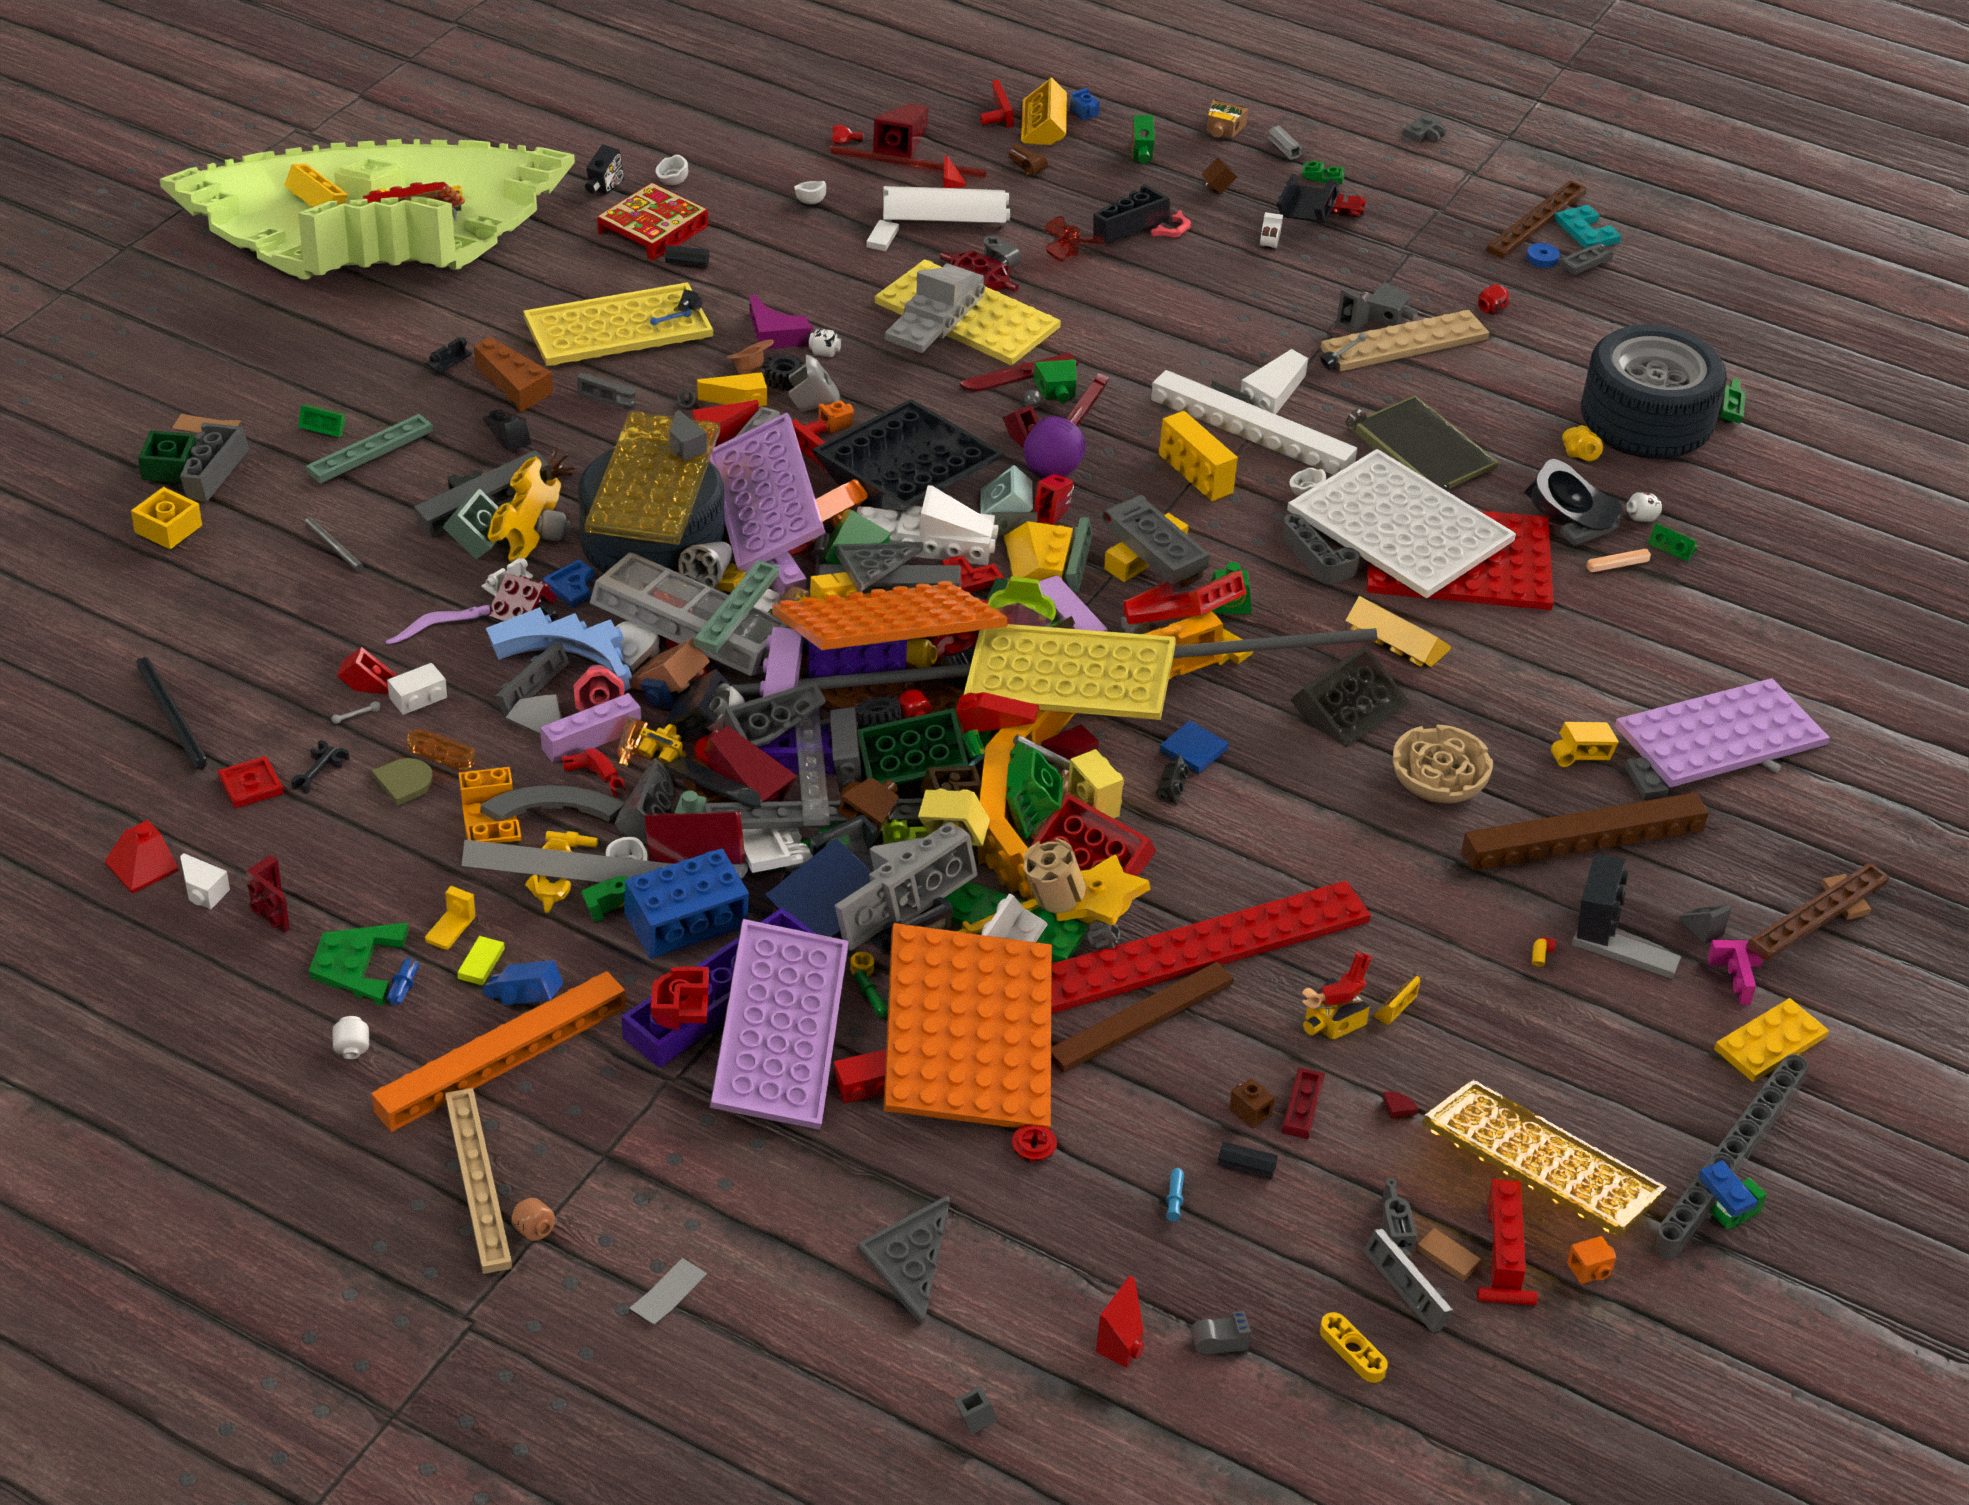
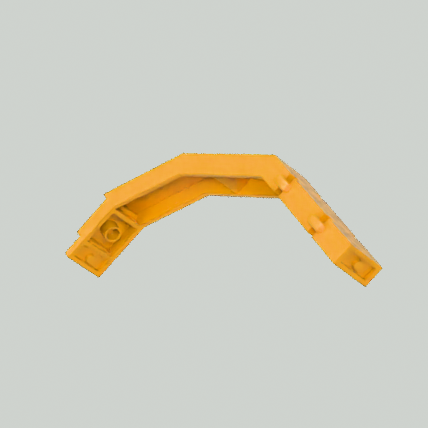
M1211 610L1203 615L1192 616L1144 635L1175 637L1176 646L1223 642V623ZM1222 654L1173 658L1169 679L1222 661ZM1039 710L1034 724L1002 728L985 747L986 753L984 757L980 803L990 821L983 846H978L979 865L986 862L988 867L994 869L997 873V877L1002 885H1006L1011 893L1019 891L1023 898L1026 897L1028 900L1035 898L1023 867L1025 861L1024 854L1028 848L1008 823L1010 808L1005 797L1009 792L1006 784L1008 764L1012 760L1010 752L1016 745L1013 743V739L1018 734L1041 746L1042 741L1059 734L1076 713Z

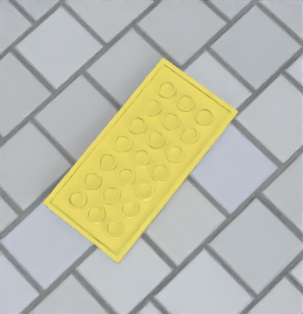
M923 260L875 295V303L903 315L906 302L910 301L916 294L917 272L919 270L942 267L931 261ZM985 287L983 297L946 336L1012 366L1059 329L1061 320L1025 305L1016 299L1005 296L998 291Z
M688 282L523 311L524 319L546 366L571 361L576 362L588 358H599L611 354H621L622 352L642 350L650 347H661L667 344L683 343L684 341L713 336V328L702 308L698 312L692 311L690 317L681 316L659 322L656 326L650 323L653 317L661 318L683 312L678 309V304L685 289L692 291Z
M1007 624V627L980 630L964 695L967 693L986 692L1037 704L1040 710L1161 720L1176 638Z

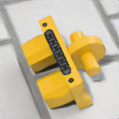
M668 724L665 729L659 727L656 732L645 727L642 728L640 732L642 741L638 748L640 755L650 759L655 751L658 750L661 752L658 759L662 764H665L681 756L685 758L687 754L682 751L683 744L680 742L681 736L676 734V726Z

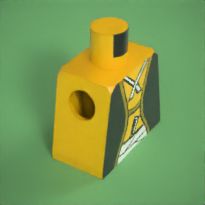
M1332 977L1323 986L1339 981ZM1322 987L1316 992L1317 994H1321ZM1358 996L1350 1002L1325 1006L1323 1001H1321V1004L1315 1009L1307 1006L1306 1021L1303 1022L1304 1030L1309 1035H1314L1321 1031L1329 1039L1335 1040L1365 1026L1370 1006Z

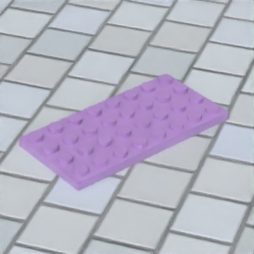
M788 413L706 452L708 460L718 469L724 483V520L739 571L745 572L751 569L758 560L766 562L825 534L793 423Z
M1773 678L1616 719L1615 723L1618 731L1643 758H1646L1651 763V767L1669 787L1762 763L1766 759L1773 760L1828 744L1830 738Z
M743 919L710 1108L820 1130L849 941Z

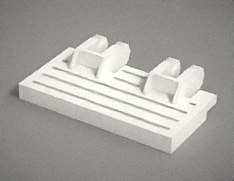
M798 828L742 829L745 859L752 873L786 867L787 869L801 867L813 857L806 844H798L802 837Z

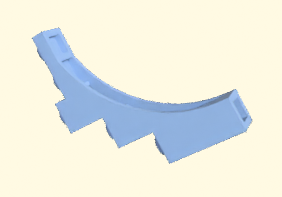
M539 607L486 628L490 643L498 660L523 652L546 650L554 642H561L566 652L587 657L609 669L623 680L624 691L631 689L629 678H632L630 669L627 664L622 665L621 663L624 660L621 653L623 651L621 641L624 640L620 627L615 628L611 619L587 628L584 621H579L576 613L552 622L550 616H544Z

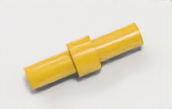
M547 831L545 836L546 841L559 838L567 841L569 847L574 848L577 845L597 848L598 838L581 836L578 832L567 831V833Z

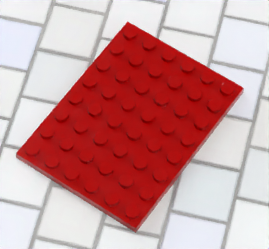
M1480 511L1516 533L1515 541L1428 597V599L1552 610L1554 600L1548 517ZM1367 561V593L1425 598Z

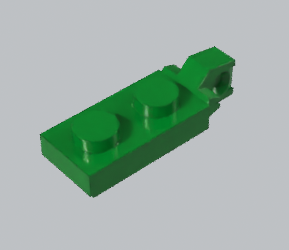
M1732 378L1730 385L1725 386L1719 417L1740 424L1744 415L1746 392L1740 390L1741 380Z

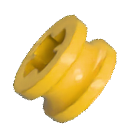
M857 952L851 957L850 970L853 975L859 970H865L867 977L873 974L874 957L868 952Z

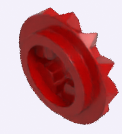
M1025 1125L1019 1128L1013 1135V1152L1018 1153L1020 1159L1029 1158L1031 1163L1035 1159L1044 1162L1046 1157L1053 1156L1057 1148V1139L1054 1133L1044 1126ZM1034 1138H1036L1037 1148L1031 1147Z

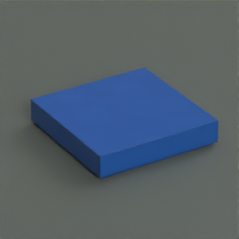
M1189 720L1160 744L1159 751L1175 761L1178 754H1181L1184 764H1187L1189 769L1199 774L1228 750L1229 743Z

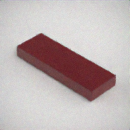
M1298 1067L1282 1126V1134L1309 1140L1325 1073Z

